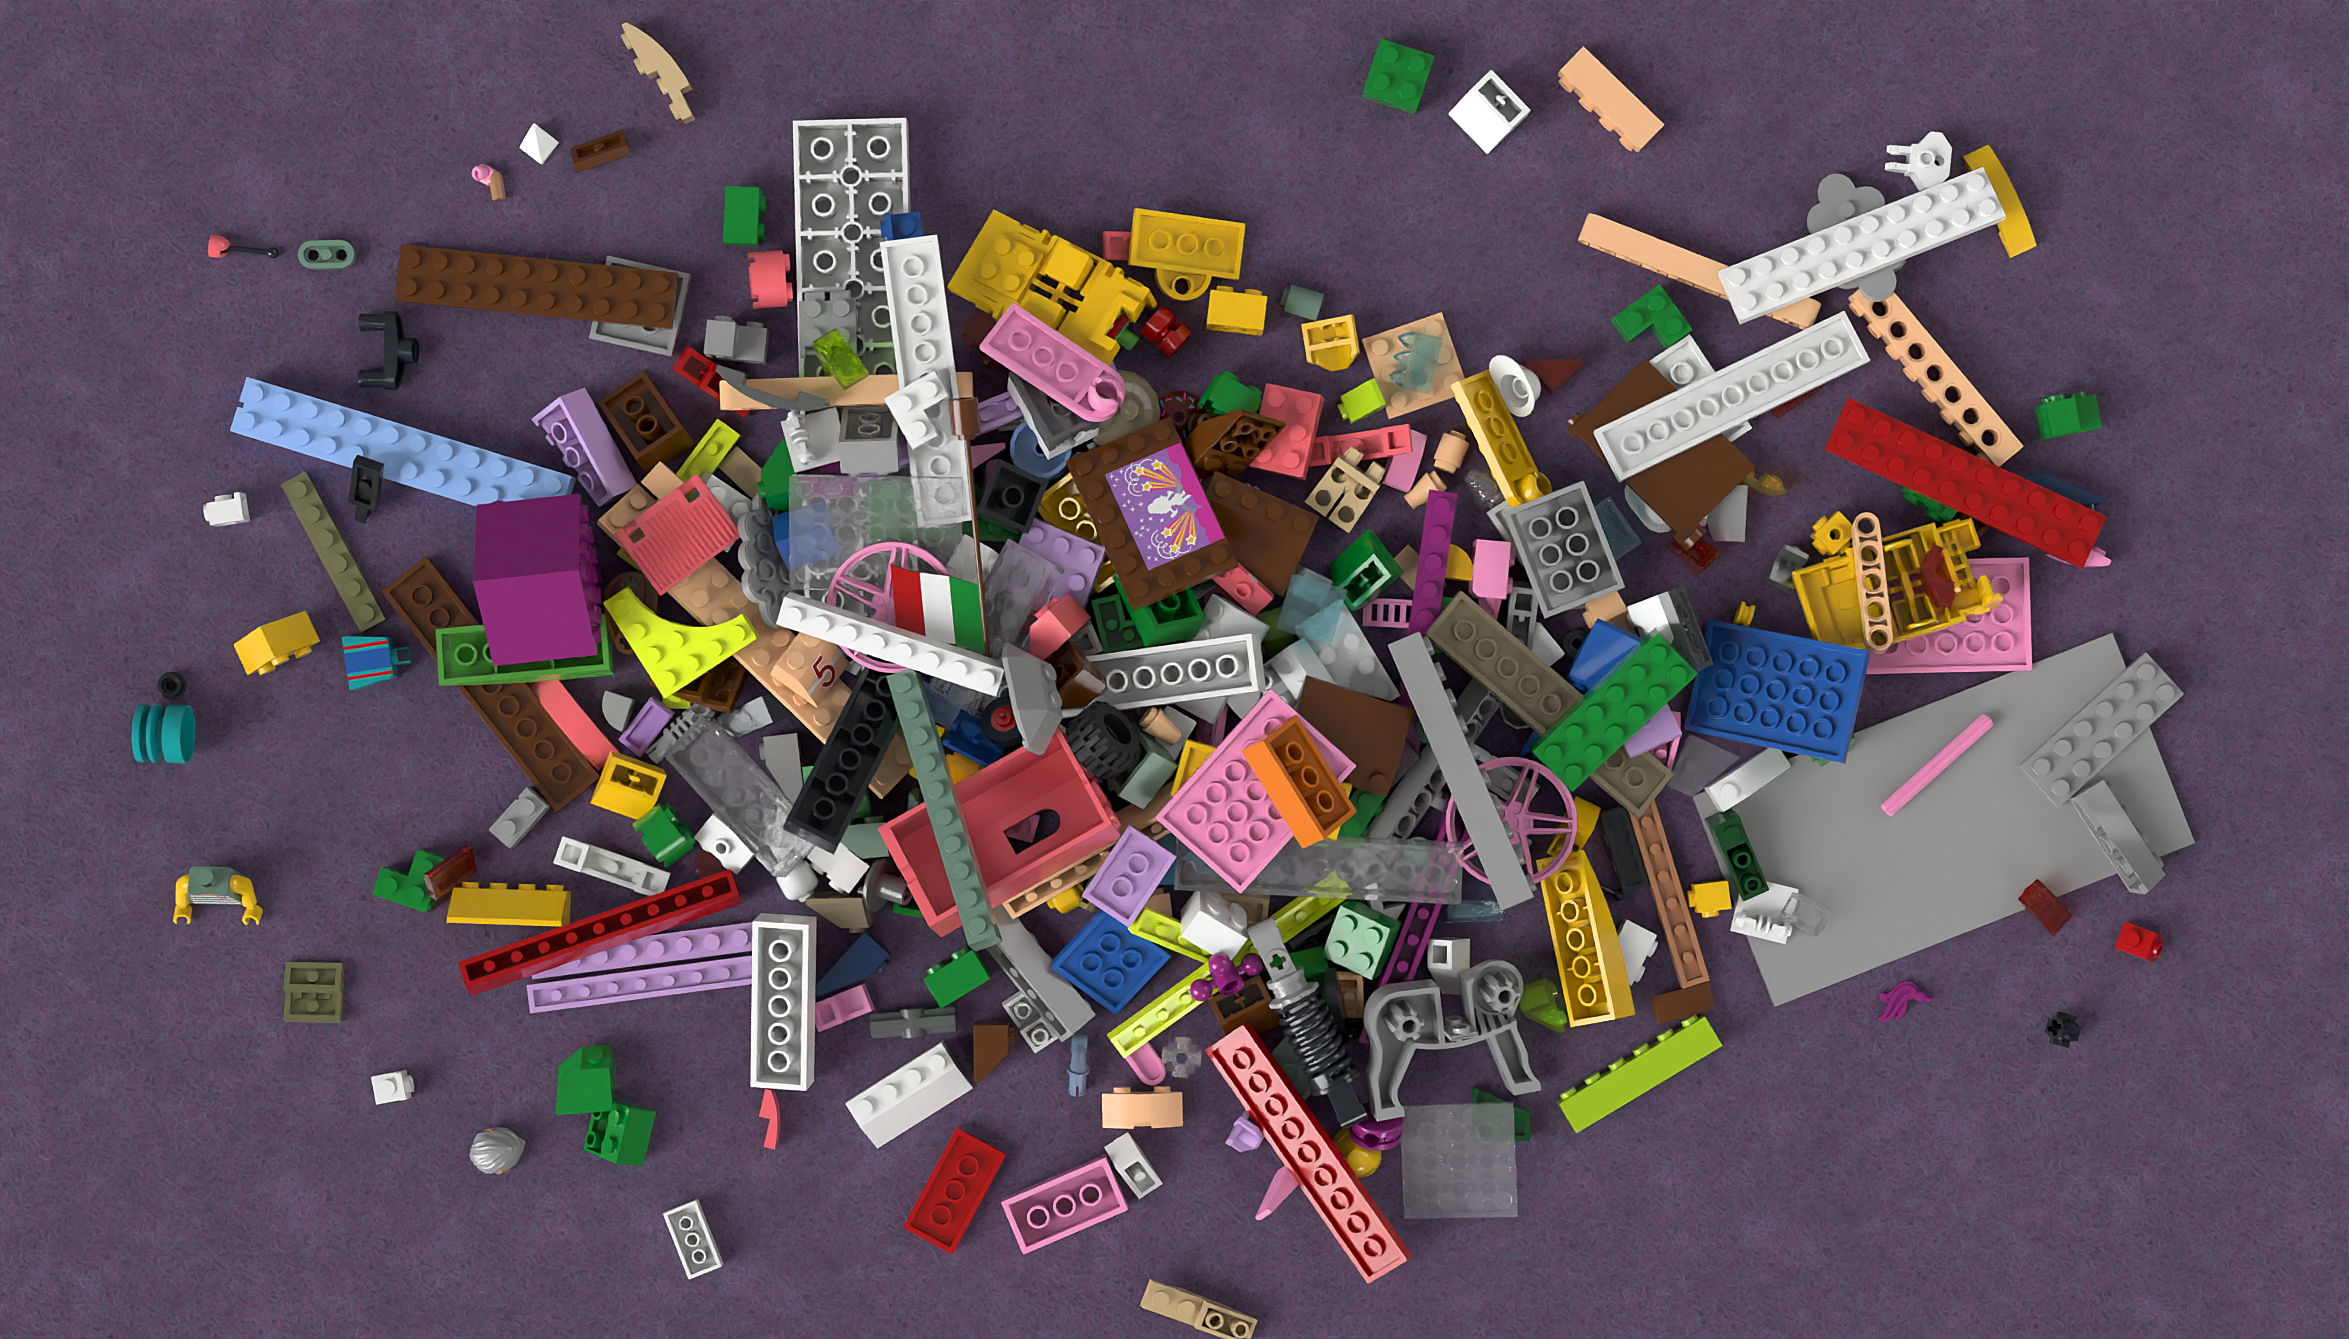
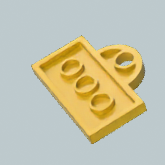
M1135 208L1127 265L1155 269L1156 283L1167 297L1178 301L1195 299L1206 291L1211 277L1239 280L1245 223ZM1179 278L1185 279L1188 283V291L1184 295L1177 293L1175 290V282Z

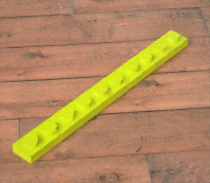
M1337 869L1271 916L1280 931L1283 943H1286L1354 894ZM1248 933V939L1232 959L1235 966L1240 965L1242 958L1248 953H1256L1260 956ZM1209 961L1107 1034L1123 1058L1129 1056L1204 1002L1197 1001L1191 996L1190 986L1197 979H1206L1208 981L1213 979L1209 971ZM1218 987L1213 989L1212 995L1219 991Z

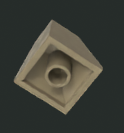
M854 890L851 893L843 892V894L838 891H816L806 898L807 906L838 927L849 928L851 933L865 932L866 928L874 924L873 912L868 911L864 907L863 896L857 894L858 890Z

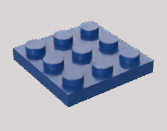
M1100 909L1051 961V968L1116 1015L1171 957V952L1164 946L1132 934L1126 925Z

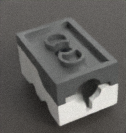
M1013 371L1009 372L1007 389L1016 405L1023 412L1026 423L1035 433L1038 443L1048 460L1098 436L1100 422L1083 419Z
M1684 585L1627 607L1629 614H1627L1628 622L1633 629H1638L1641 638H1645L1656 628L1694 666L1697 672L1714 665Z

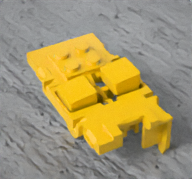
M996 210L992 211L947 286L951 292L976 304L975 307L988 314L993 313L992 318L996 322L1000 320L1010 305L1015 303L1108 366H1110L1119 351L1120 345L1116 340L1106 335L1110 328H1113V323L1117 316H1120L1121 310L1125 311L1131 322L1136 323L1145 306L1153 310L1157 305L1150 289L1130 277L1128 279L1125 278L1123 269L1119 267L1115 269L1112 263L1057 235L1051 236L1049 231L1045 229L1042 233H1039L1038 230L1026 224L1021 225L1020 222ZM1047 274L1050 278L1060 283L1054 289L1041 282V277ZM1038 286L1053 294L1051 299L1033 292L1035 287ZM1070 288L1081 291L1080 295L1085 297L1082 302L1067 295ZM1065 300L1079 307L1076 313L1069 311L1066 314V310L1061 306L1063 301Z
M1972 518L1947 522L1939 528H1936L1935 523H1931L1881 538L1882 544L1908 536L1911 537V539H1903L1882 546L1886 582L1899 579L1901 584L1900 586L1887 589L1888 595L1903 591L1905 597L1890 603L1893 633L1890 645L1946 629L1957 623H1966L1967 616L1971 614L1977 616L1990 612V609L1999 607L2004 600L2002 593L1995 594L1990 578L1987 579L1986 575L1980 576L1976 583L1974 581L1965 552L1978 549L1981 544ZM1853 547L1845 550V556H1834L1824 559L1823 563L1793 571L1791 575L1812 639L1862 650L1866 649L1863 639ZM1870 549L1861 551L1864 560L1868 562L1874 561ZM1919 567H1921L1922 572L1929 570L1930 577L1910 582L1908 576L1918 572ZM1868 577L1864 580L1867 588L1871 590L1878 589L1877 585H1879V582L1876 578ZM1933 582L1935 588L1929 589L1928 595L1925 593L1914 595L1913 587ZM1871 605L1868 607V613L1870 616L1878 618L1882 616V609L1877 605ZM1937 618H1938V621H1939V624H1940V625H1936V626H1935V622H1937ZM1874 633L1871 635V640L1875 645L1882 646L1886 644L1885 637L1882 634Z

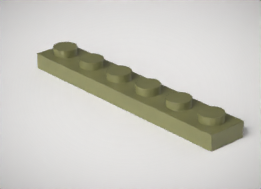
M304 471L280 484L360 632L364 633L388 620L308 472Z

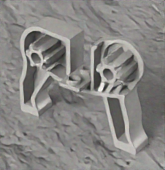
M1491 959L1460 973L1459 980L1464 1017L1458 1015L1448 1016L1445 1018V1021H1443L1440 989L1432 979L1387 984L1372 993L1364 1009V1026L1370 1041V1054L1365 1072L1370 1113L1377 1121L1405 1116L1404 1108L1398 1101L1397 1091L1416 1048H1455L1486 1039L1504 1084L1513 1095L1541 1090L1540 1081L1530 1070L1528 1053L1517 1030V1020L1513 1017L1523 993V980L1519 971L1512 964L1504 960Z

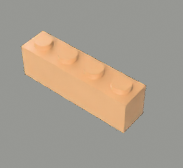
M1584 46L1559 71L1560 85L1569 93L1574 91L1581 98L1579 103L1587 111L1591 112L1594 110L1601 117L1599 122L1604 128L1610 132L1612 130L1616 131L1621 136L1619 141L1629 151L1634 149L1638 153L1664 126Z

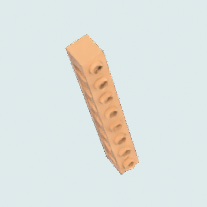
M1859 289L1848 297L1851 302L1849 307L1858 317L1863 316L1869 323L1867 328L1876 339L1882 338L1887 344V347H1885L1887 353L1894 360L1899 359L1905 366L1903 371L1906 376L1913 382L1916 380L1924 388L1921 391L1923 396L1930 403L1933 404L1935 402L1942 410L1940 415L1943 420L1949 425L1954 424L1960 431L1958 433L1960 440L1968 447L1972 445L1978 453L1977 457L2000 467L2024 447L1895 293L1887 300L1879 302L1885 308L1883 316L1874 314L1872 310L1874 301L1865 298ZM1892 324H1899L1902 327L1903 335L1901 338L1892 335L1890 330ZM1911 345H1916L1920 348L1921 356L1919 359H1913L1909 355V347ZM1930 366L1935 367L1939 372L1937 381H1932L1927 376V369ZM1947 388H1952L1956 391L1957 400L1955 403L1949 402L1946 399L1945 391ZM1966 409L1971 410L1975 414V422L1973 424L1966 423L1963 418ZM1984 431L1990 432L1993 436L1991 446H1987L1982 442L1981 436Z

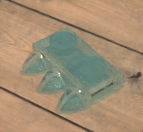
M1417 332L1403 333L1398 336V339L1405 347L1411 350L1398 352L1393 357L1406 370H1396L1390 373L1389 377L1394 383L1404 389L1430 394L1443 338Z

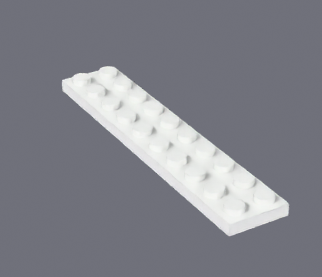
M1981 167L1718 271V276L1739 324H1742L2004 221L2006 215L1984 168Z
M938 235L880 242L899 388L901 390L932 371H937L950 395L949 398L926 410L940 436L915 450L911 448L907 441L918 527L970 521L972 518L964 440H958V435H952L948 400L959 398Z
M1845 311L1604 425L1594 430L1593 434L1618 482H1621L1863 366L1870 359Z

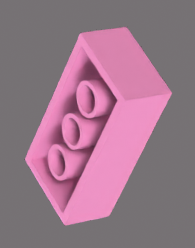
M1107 1154L1006 1196L1001 1201L1023 1255L1128 1210L1127 1201Z

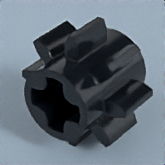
M2057 1011L2056 1017L2048 1018L2045 1033L2051 1037L2049 1043L2069 1048L2070 1042L2079 1041L2078 1038L2082 1027L2075 1022L2077 1016Z

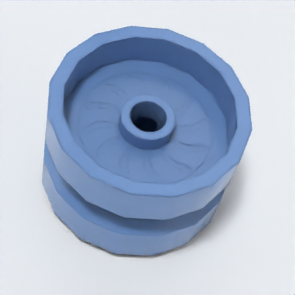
M1024 421L1014 431L1010 441V455L1013 465L1049 481L1048 485L1060 480L1069 471L1066 461L1072 459L1073 448L1048 460L1044 453H1037L1036 449L1040 448L1037 437L1026 421Z

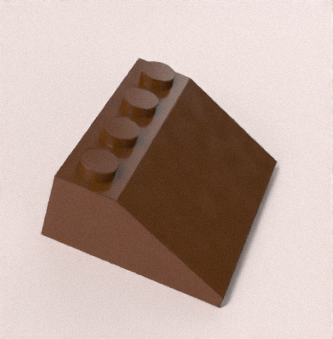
M1215 471L1211 476L1205 493L1237 561L1272 593L1283 597L1319 516Z
M1306 675L1293 709L1356 764V767L1343 780L1344 782L1387 797L1398 768L1414 709Z

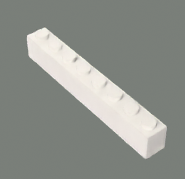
M789 592L784 597L776 622L777 625L996 696L1000 691L1005 675L1002 661L985 657Z

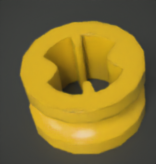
M1741 601L1733 624L1749 627L1755 612V605L1746 606V603Z

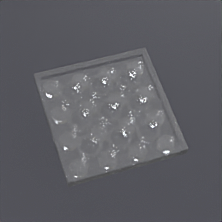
M1514 1102L1401 1104L1405 1116H1403L1401 1138L1404 1219L1518 1217Z

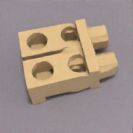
M1354 446L1350 447L1343 456L1339 455L1305 501L1309 506L1326 516L1339 496L1343 494L1344 497L1328 519L1348 533H1350L1381 486L1380 481L1386 470L1375 461H1373L1366 472L1358 468L1357 464L1364 456V453Z

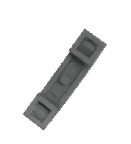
M717 365L716 368L719 375L737 391L750 399L770 407L789 411H812L826 408L830 402L827 399L802 391L799 392L795 402L745 386L748 377L745 373Z

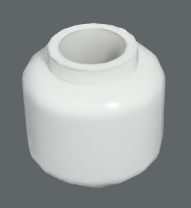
M795 858L779 867L778 870L780 872L776 880L787 899H799L800 902H803L814 893L813 890L817 887L819 881L807 861H799L798 858Z

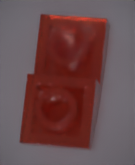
M2038 879L2025 888L2022 895L2018 898L2027 912L2034 916L2052 936L2072 917L2057 897Z

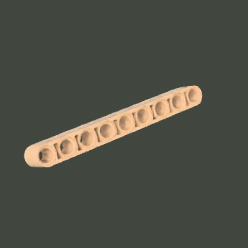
M1590 213L1587 215L1578 238L1579 242L1587 246L1590 243V247L1613 256L1616 253L1615 256L1639 266L1642 264L1641 267L1664 276L1668 274L1669 278L1693 286L1695 284V288L1719 297V294H1721V298L1729 301L1718 276V271L1729 266L1604 217ZM1808 297L1765 315L1769 317L1773 315L1772 318L1795 327L1799 325L1798 328L1805 330L1814 325L1821 303Z
M956 372L959 398L973 397V373ZM898 374L747 379L745 386L795 402L799 392L802 391L830 401L828 407L887 405L884 399L900 390ZM725 380L719 381L720 410L777 409L750 399L729 385Z

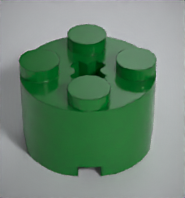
M1223 371L1222 375H1214L1197 406L1200 410L1204 406L1208 410L1206 413H1214L1218 417L1240 409L1257 414L1261 408V396L1263 393L1254 386H1244L1237 382L1238 378L1234 374Z
M667 801L664 804L658 803L632 823L636 832L640 830L644 834L641 840L660 863L664 862L665 868H668L693 849V844L696 843L693 838V832L685 823L680 825L677 822L679 821L676 817L677 813Z

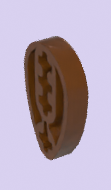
M625 572L613 578L608 584L604 594V602L627 588L626 582L631 581L634 576L636 582H640V588H635L634 594L654 614L658 615L660 595L644 574ZM604 605L606 624L616 647L624 654L635 653L632 647L629 650L627 645L622 643V638H625V636Z

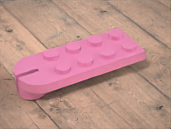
M1015 303L1010 305L980 344L981 351L1085 420L1092 422L1105 421L1114 416L1118 407H1121L1123 404L1125 383L1117 371Z

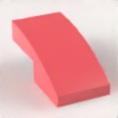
M766 1088L759 1117L770 1119L764 1147L775 1149L778 1146L780 1134L779 1104L775 1090L773 1088Z

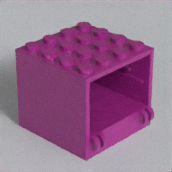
M580 494L506 502L497 500L492 503L477 504L473 583L493 666L597 655V643H602L601 628L597 626V624L602 623L601 608L597 606L602 604L601 588L598 587V585H602L601 569H596L595 564H598L596 547L592 548L590 544L594 542L592 526H587L586 522H589L588 506L582 505Z

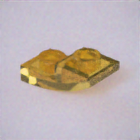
M1752 470L1739 483V485H1748V490L1768 497L1780 498L1787 492L1780 478L1774 474L1768 475L1766 472L1757 480L1754 478L1755 473Z

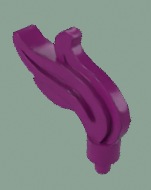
M1900 982L1887 994L1879 993L1880 1000L1887 1003V1006L1877 1020L1880 1022L1888 1021L1893 1018L1896 1012L1897 1016L1894 1019L1899 1020L1905 1014L1909 1000L1915 999L1920 1002L1923 1000L1931 1002L1932 998L1927 996L1925 991L1918 989L1912 982Z

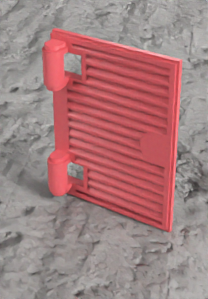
M698 473L614 533L660 596L740 538L738 527ZM694 489H697L701 496L689 503L685 496ZM641 529L646 536L634 544L629 537Z

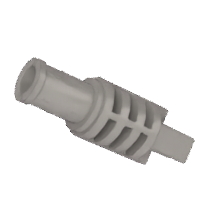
M694 704L685 710L682 716H678L675 722H672L669 727L664 729V735L645 751L646 754H649L648 756L658 764L674 748H681L685 742L687 743L690 740L689 738L694 737L695 733L699 732L715 715L714 710Z

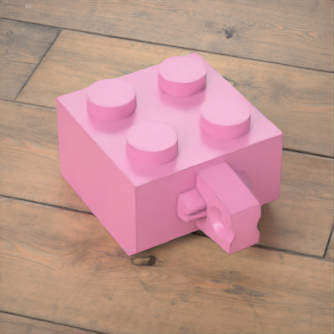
M1476 539L1472 543L1471 562L1473 572L1472 581L1469 582L1468 593L1473 599H1478V605L1497 620L1501 601L1506 599V595L1512 593L1513 577H1508L1509 567L1514 566L1515 549H1510L1511 542Z

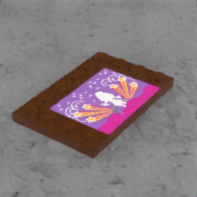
M1170 417L1066 461L1069 472L1133 612L1239 567L1238 561Z

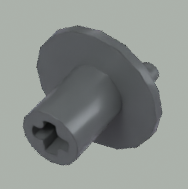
M880 857L873 860V865L866 876L864 887L860 886L857 894L863 896L864 907L870 912L879 911L887 900L907 905L913 896L905 878L895 876L894 863L888 857Z

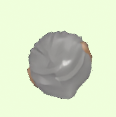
M498 1126L488 1128L476 1135L470 1149V1159L485 1174L509 1172L519 1161L524 1150L525 1140L519 1138L509 1128Z

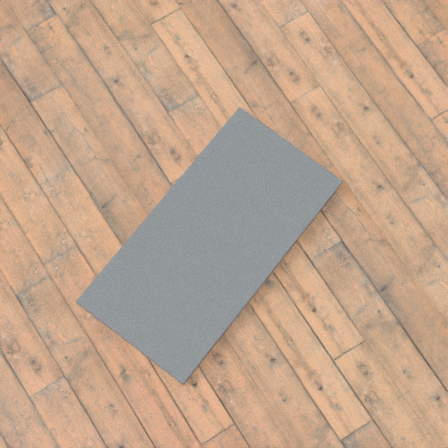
M2113 633L2032 663L2031 671H2011L1853 733L1855 740L1851 751L1848 752L1846 764L1831 761L1821 767L1817 760L1813 762L1809 756L1798 754L1787 759L1791 765L1789 769L1731 807L1741 819L1765 880L1799 889L1790 923L1792 931L1791 935L1787 936L1786 944L1746 935L1773 1006L1776 1007L2117 874L2071 801L2068 799L2062 806L2056 808L2019 767L2027 757L2126 668ZM1985 714L1992 720L1993 726L1899 811L1893 816H1889L1883 811L1881 804L1980 715ZM2147 727L2080 788L2082 789L2096 779H2103L2105 782L2109 781L2117 792L2115 798L2120 806L2125 805L2133 817L2130 821L2135 829L2139 828L2147 837L2148 843L2146 846L2151 853L2155 852L2159 857L2195 843L2150 727ZM1703 791L1693 795L1692 799L1723 878L1728 881L1729 893L1736 908L1739 892L1705 821V818L1720 811H1718L1708 793Z

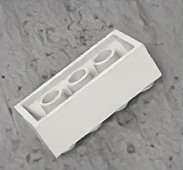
M1212 594L1203 610L1206 619L1196 637L1186 639L1185 643L1244 634H1259L1261 644L1270 626L1230 600ZM1229 697L1177 703L1176 705L1214 724Z
M941 1041L852 1097L845 1104L859 1127L878 1149L973 1089L945 1042Z

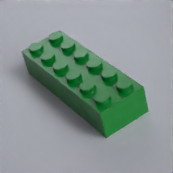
M1654 628L1531 744L1532 752L1573 792L1698 673L1694 666Z

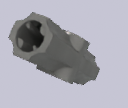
M916 1007L914 1009H900L898 1012L870 1014L872 1038L877 1039L896 1036L916 1038L924 1037L931 1033L957 1031L955 1007H938L934 1009Z

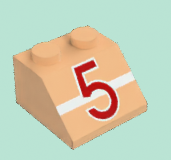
M799 632L777 661L770 675L817 708L849 665V662L835 643Z

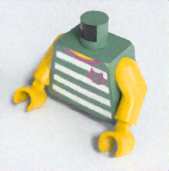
M190 867L189 874L183 875L176 882L177 905L175 906L173 918L175 924H177L178 917L187 918V924L190 923L192 915L190 903L243 905L247 907L242 918L243 923L248 925L251 918L255 919L257 925L260 922L263 909L255 905L257 900L251 880L230 867Z

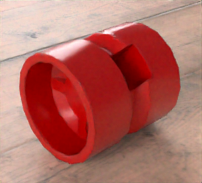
M1162 306L1142 327L1140 333L1151 343L1157 342V349L1169 359L1182 347L1193 332L1183 322L1176 323V316L1166 306Z

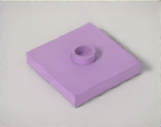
M1668 703L1623 744L1630 759L1682 736V732Z

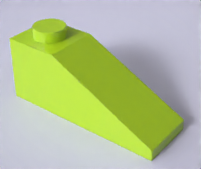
M1373 378L1340 397L1341 404H1338L1337 407L1342 419H1348L1351 425L1381 412L1386 403L1376 379Z

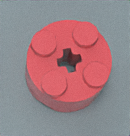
M782 250L748 253V260L754 259V263H750L749 267L751 298H757L758 301L753 302V309L786 307L787 302L793 299L792 283H786L785 275L790 271L789 254H783Z

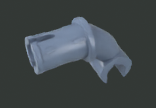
M1073 1034L1071 1044L1072 1059L1067 1067V1071L1070 1074L1068 1093L1076 1097V1087L1078 1086L1079 1097L1086 1094V1076L1090 1071L1086 1062L1087 1034Z

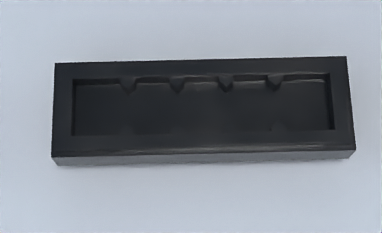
M1621 805L1601 811L1599 819L1622 893L1625 894L1650 886L1627 809Z

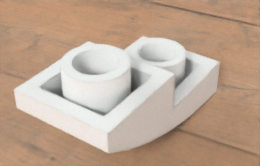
M1021 991L1002 1002L1003 1007L1017 1025L1020 1033L1034 1053H1037L1058 1039Z

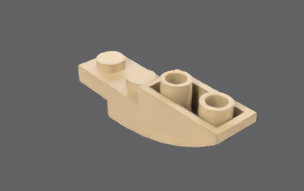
M627 22L622 24L625 33L621 34V37L628 50L634 49L638 58L633 61L640 74L646 73L650 80L660 75L661 78L656 81L663 95L669 93L673 103L669 104V107L676 120L681 118L685 124L695 120L683 94L693 89L672 57L663 47L640 29Z
M1152 1279L1149 1280L1140 1306L1144 1309L1187 1323L1196 1329L1224 1339H1251L1258 1321L1226 1305L1173 1285L1172 1287Z

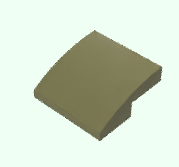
M286 962L283 990L286 992L283 1020L285 1022L342 1023L343 963Z

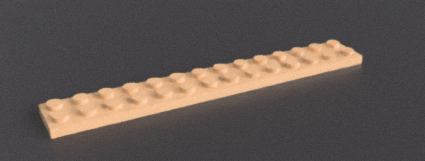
M637 484L598 520L597 524L627 552L614 533L657 502ZM639 529L629 538L635 544L646 535ZM713 557L667 591L703 627L725 623L745 613L760 638L733 656L824 744L826 743L852 690L838 678L816 708L770 675L775 664L796 636L786 627L775 629L768 627L760 616L759 604L751 602L745 596L741 583ZM895 734L869 785V788L881 799L909 773L913 766L908 746L897 734Z

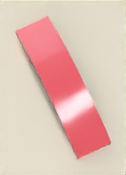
M1410 424L1336 436L1316 437L1309 467L1333 465L1339 455L1343 456L1352 446L1364 453L1360 461L1412 453Z
M561 680L528 683L549 715L598 771L605 766L610 750L620 753L573 698Z

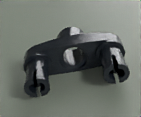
M385 311L383 314L361 313L359 321L370 322L359 323L361 332L384 331V369L360 370L358 377L370 379L358 380L360 388L383 387L385 390H398L402 383L405 363H417L419 360V342L416 338H405L403 322L397 311Z

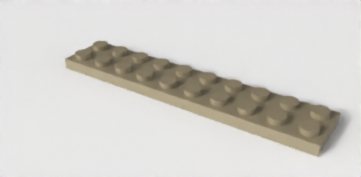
M1459 591L1423 634L1428 636L1432 643L1539 735H1542L1583 696L1462 591ZM1622 745L1589 778L1631 814L1639 818L1674 773L1648 751L1630 759Z

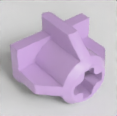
M1245 1109L1242 1116L1234 1122V1128L1225 1143L1239 1152L1257 1149L1265 1136Z

